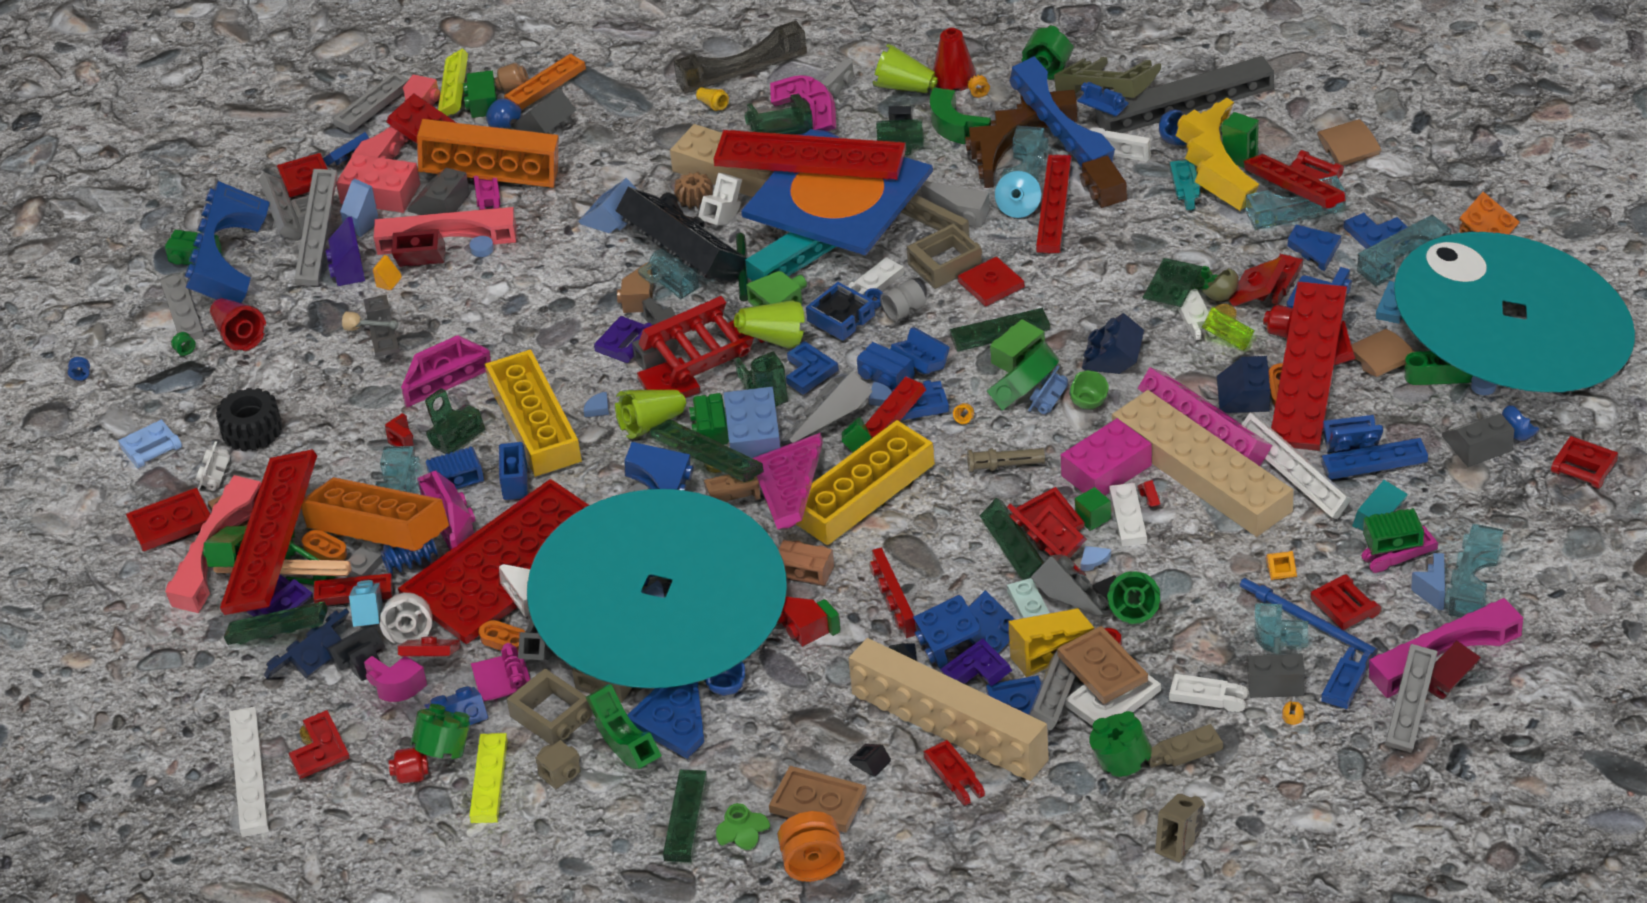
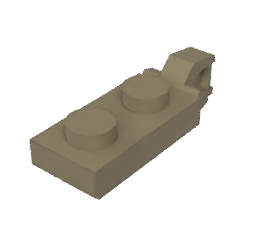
M1209 724L1157 743L1156 746L1152 747V754L1148 764L1151 768L1164 763L1167 765L1172 764L1175 767L1222 750L1223 741L1213 726Z

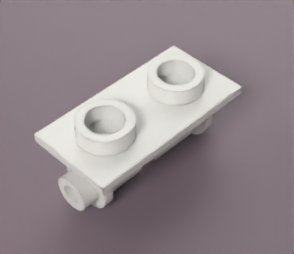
M217 441L214 442L212 450H206L202 461L206 466H200L195 480L200 481L198 491H200L201 486H205L211 491L220 487L230 455L225 449H216Z

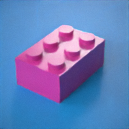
M1116 418L1060 454L1061 476L1083 493L1095 487L1106 496L1109 494V486L1124 484L1152 466V443Z

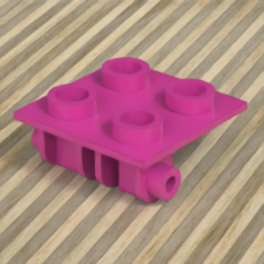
M511 643L503 645L501 650L502 656L471 663L477 689L482 696L483 702L512 695L530 681L525 660L518 659L517 648Z

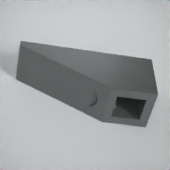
M1051 555L1031 576L1048 597L1099 616L1112 613L1106 598L1101 594H1097L1090 587L1092 584L1089 579L1079 574L1073 568L1074 563L1065 555Z

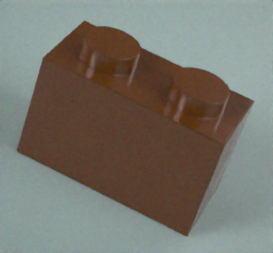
M1108 155L1082 163L1080 181L1083 187H1087L1092 200H1096L1101 208L1127 201V182Z

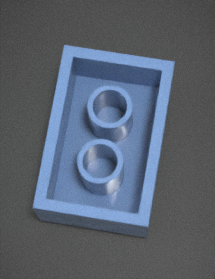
M773 387L723 392L732 465L751 463V458L780 448Z

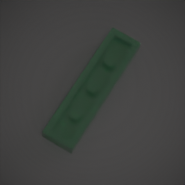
M1043 308L953 328L950 329V337L958 352L992 344L994 340L1001 337L1010 327L1022 319L1043 331L1050 330V322Z
M995 498L980 514V518L1021 579H1029L1044 564V561L1021 527L1010 518L1011 513L1004 502Z
M323 601L229 623L224 639L227 645L235 643L244 644L253 639H267L276 634H289L308 627L316 628L323 624L328 608Z
M679 770L663 851L664 861L692 862L707 783V771Z

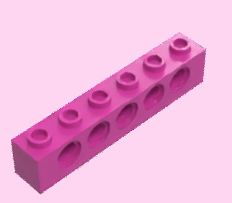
M1149 367L1137 388L1143 393L1149 390L1259 466H1261L1273 446L1166 372Z

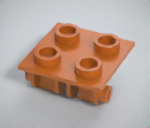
M1482 192L1459 218L1462 221L1459 231L1460 233L1474 231L1510 234L1520 221L1486 193Z

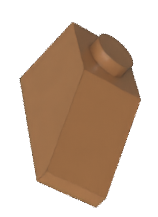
M651 262L645 263L622 279L621 289H617L618 304L622 303L623 313L644 312L642 301L650 297L653 299L654 278Z

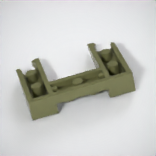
M1100 57L1099 60L1093 63L1086 61V58L1054 74L1056 91L1075 90V93L1081 90L1084 82H1092L1103 87L1104 90L1114 89V92L1121 93L1123 97L1135 98L1152 83L1161 70V64L1158 63L1152 66L1151 60H1145L1125 72L1101 71L1108 63L1107 57Z

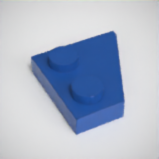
M1296 224L1288 237L1287 246L1295 252H1299L1308 261L1312 258L1319 263L1318 268L1325 271L1341 244V235Z

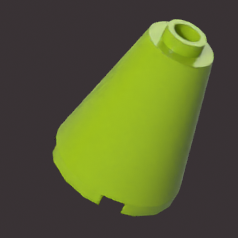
M886 45L889 50L888 52L883 51L874 74L878 76L877 82L873 81V86L920 93H929L930 90L936 87L938 78L935 77L933 70L894 45Z
M793 300L741 308L734 316V326L739 333L787 349H794L800 344L803 336V331H799L800 323H804V311L801 303Z
M622 390L616 395V397H619V402L615 403V414L620 429H626L629 434L626 437L635 439L682 414L686 407V399L678 390Z

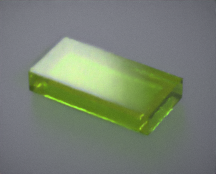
M1211 307L1201 327L1243 351L1247 348L1255 331Z

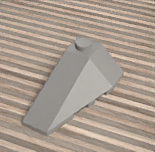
M853 370L834 376L816 396L815 400L817 402L805 410L806 418L797 421L780 443L783 446L794 443L856 409H862L869 402L867 397L873 391Z

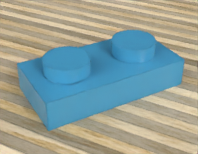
M1389 281L1376 310V319L1400 324L1402 316L1395 300V282Z

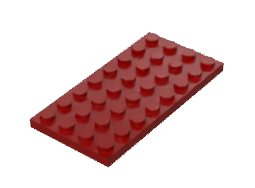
M550 478L458 544L457 547L451 549L398 587L399 594L413 593L422 597L430 606L432 620L467 645L479 636V628L484 623L493 620L499 621L517 608V605L500 583L499 566L505 564L531 569L536 554L549 535L565 520L589 506V504Z

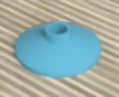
M1013 171L1004 175L995 189L997 206L1004 214L1010 217L1023 218L1029 216L1038 208L1041 201V187L1036 178L1027 172ZM1018 189L1021 195L1019 198H1014L1013 192Z

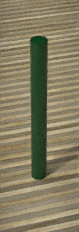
M738 233L736 234V250L746 257L745 234ZM746 264L738 276L739 299L743 302L748 300Z

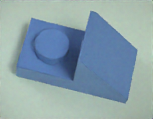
M1433 553V564H1428L1427 572L1412 573V591L1438 610H1444V553Z

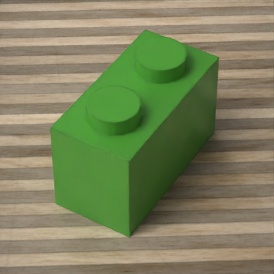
M1023 319L1020 320L990 345L991 363L1009 373L1025 358L1027 352L1045 340V331Z

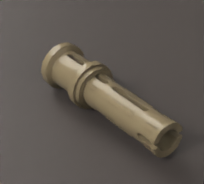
M993 448L983 452L967 450L969 472H974L976 469L995 471L999 466L1045 464L1044 448L996 452V449Z

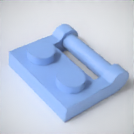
M162 419L118 440L120 448L137 469L144 466L145 462L172 449L178 450L182 448L178 436L173 434Z

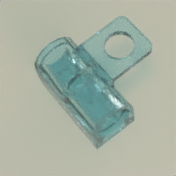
M664 249L655 251L649 260L650 263L638 270L639 275L650 283L659 282L679 299H683L699 289L697 273ZM652 269L653 275L648 274L647 271Z

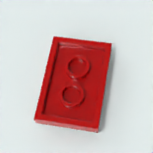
M415 93L387 117L386 123L416 144L422 119L457 122Z
M197 488L126 513L128 523L143 552L200 531L203 523L211 515Z

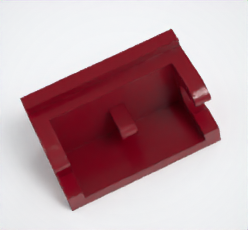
M1456 640L1435 662L1428 691L1443 700L1447 695L1440 691L1438 687L1450 693L1454 686L1474 668L1475 664H1478L1481 657Z

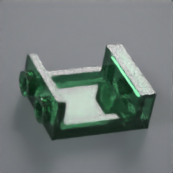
M798 93L790 95V108L758 113L752 103L747 104V112L744 113L747 126L750 125L752 132L798 135L810 129L813 130L812 111Z

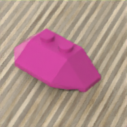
M456 335L416 353L401 386L405 406L408 408L485 373V364L491 362L490 351L477 343Z
M437 471L418 477L420 495L442 499L449 526L441 531L440 534L450 551L474 534L472 525L476 521L471 507L466 508L467 502L463 492L458 493L455 485Z

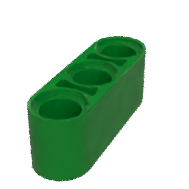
M1432 351L1411 352L1405 358L1404 378L1409 384L1471 383L1473 375L1454 367Z

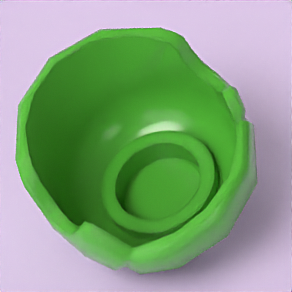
M1090 370L1079 372L1075 375L1069 391L1070 399L1082 409L1093 410L1104 403L1109 385L1106 378L1098 372Z

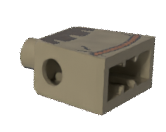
M1177 794L1159 811L1155 853L1179 863L1183 860L1201 832L1205 803L1200 797Z

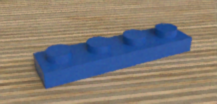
M1421 438L1322 455L1321 463L1327 477L1331 480L1428 462V453Z

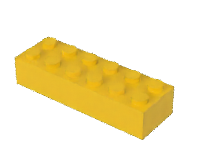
M530 349L486 363L485 368L489 387L516 441L524 444L526 460L534 476L536 477L582 462L579 441L532 350Z
M896 420L812 483L802 521L797 522L796 525L828 546L935 465L933 442Z

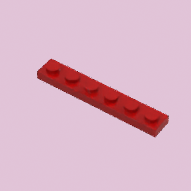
M1265 154L1244 161L1245 170L1306 198L1323 208H1333L1338 203L1346 201L1344 191Z
M1048 155L1036 243L1037 253H1060L1072 163L1071 155Z

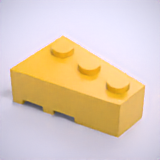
M1078 608L1008 621L1010 658L1023 674L1029 677L1048 668L1057 648L1095 628Z

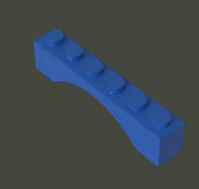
M1035 56L1012 67L1009 81L1012 88L1022 95L1025 103L1034 109L1038 118L1046 123L1051 133L1058 137L1068 152H1071L1077 159L1080 167H1082L1084 162L1107 155L1113 161L1115 148L1101 133L1078 125L1057 107L1049 92L1047 83L1048 71Z

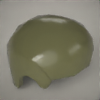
M1227 268L1213 282H1209V288L1203 289L1202 292L1216 302L1229 299L1236 292L1238 286L1237 273L1233 269Z

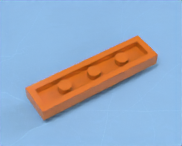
M569 54L505 94L504 99L515 102L523 110L586 69L585 62Z

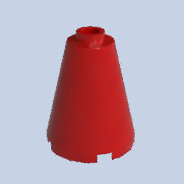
M947 28L940 34L933 66L935 77L938 78L937 88L949 90L960 88V91L968 89L970 78L976 77V70L963 33L956 28Z
M224 298L214 301L211 305L210 315L223 342L232 350L248 351L256 347L263 339L266 320L257 308Z

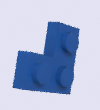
M1363 212L1344 221V229L1370 254L1411 237V229L1398 217L1377 225Z
M804 341L787 353L788 361L799 368L786 376V384L804 395L839 370L838 363Z

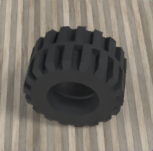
M260 388L236 390L235 393L228 394L227 398H223L220 401L221 404L216 408V417L222 439L227 446H232V449H241V451L251 449L253 451L259 447L264 448L268 443L274 442L275 437H278L280 430H282V421L277 401L267 390L262 391Z

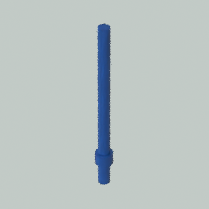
M1247 578L1241 580L1240 587L1254 594L1256 599L1277 606L1362 653L1365 651L1372 653V658L1376 656L1377 648L1273 593V589L1265 585L1260 586Z

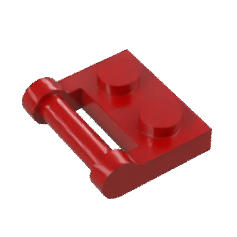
M1301 150L1297 158L1289 165L1331 186L1342 176L1344 171L1343 165L1321 160L1311 156L1309 152ZM1305 164H1308V165H1311V166H1313V167H1316V168H1319V169H1321V170H1324V171H1326V172H1329V174L1324 173V172L1319 171V170H1316V169L1311 168V167H1309V166H1306Z
M1570 436L1554 459L1551 472L1572 476L1591 483L1592 487L1600 489L1606 476L1618 460V452ZM1567 461V462L1573 463V464H1575V465H1578V466L1587 468V469H1589V470L1595 471L1596 473L1594 474V473L1585 471V470H1583V469H1580V468L1571 466V465H1569V464H1566L1565 462Z
M1347 574L1311 591V600L1342 630L1368 617L1374 618L1381 611V606L1376 601H1371L1353 584V579ZM1346 591L1351 597H1353V598L1361 605V607H1359V606H1358L1347 594H1345L1344 592Z

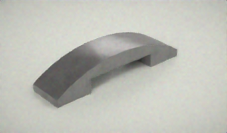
M387 294L363 299L369 321H392ZM369 325L376 357L400 352L395 330L390 329V327Z

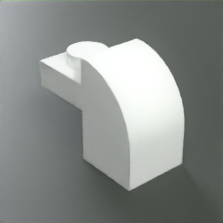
M718 173L713 195L703 196L698 217L715 225L728 224L737 214L741 205V201L737 199L742 179L726 173Z

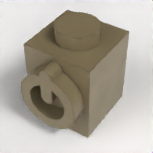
M561 740L554 745L544 746L537 757H535L539 776L555 790L569 780L574 779L581 772L579 753L574 747L567 746Z

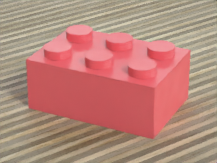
M356 154L352 155L336 182L340 204H343L351 181L357 179L372 186L377 209L401 213L405 212L420 186L417 163Z

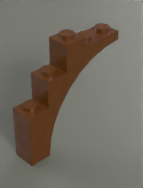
M1075 90L1050 92L1057 107L1069 119L1077 122ZM1021 94V103L1016 104L1017 109L995 111V120H991V126L969 127L970 137H965L966 151L971 150L972 160L977 159L979 179L984 180V188L994 187V175L997 166L1009 149L1028 135L1048 128L1046 123L1038 118L1034 109L1025 103Z

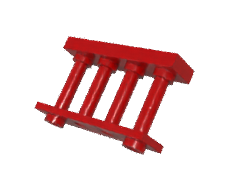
M722 296L643 329L639 346L643 351L652 347L657 348L673 369L669 380L670 386L685 383L691 377L736 357H744L750 352L754 337L745 336L740 339L723 317L727 302ZM709 322H715L731 343L720 347L704 325ZM691 330L696 331L710 348L711 352L701 356L684 333ZM670 339H676L692 360L681 364L665 342Z

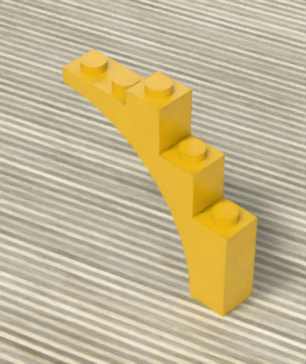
M1225 98L1219 103L1216 102L1212 108L1202 113L1194 109L1187 115H1182L1177 123L1176 137L1187 143L1188 152L1185 159L1197 166L1196 172L1198 174L1195 182L1241 211L1253 202L1259 183L1246 175L1233 162L1221 142L1219 128L1223 121L1229 118L1234 104L1232 100Z

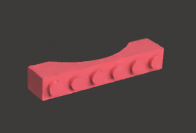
M412 75L403 87L405 100L415 93L433 106L440 98L437 79ZM390 126L378 135L362 141L353 154L393 160L403 145L408 142L409 138Z
M513 207L375 219L374 241L377 255L392 254L393 233L439 229L442 237L461 236L475 238L478 236H488L492 239L493 245L516 243V220Z
M234 475L229 484L225 486L221 498L213 506L211 515L203 523L198 537L191 543L185 559L180 562L172 581H169L166 586L165 592L172 607L195 613L200 612L210 595L207 579L209 567L203 554L204 542L226 526H239L250 519L261 486L260 481Z

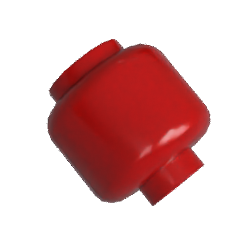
M1275 305L1271 311H1266L1263 325H1267L1269 335L1283 339L1288 338L1293 308Z
M415 747L396 750L394 759L389 760L390 776H396L399 784L422 782L425 775L429 774L427 755L415 750Z

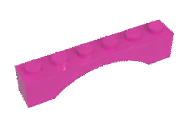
M1505 598L1491 602L1481 609L1467 613L1457 620L1445 623L1433 631L1424 633L1409 642L1402 643L1396 648L1369 659V679L1386 698L1398 694L1411 644L1438 651L1437 656L1445 653L1456 640L1466 647L1476 645L1501 646L1522 636L1523 617Z

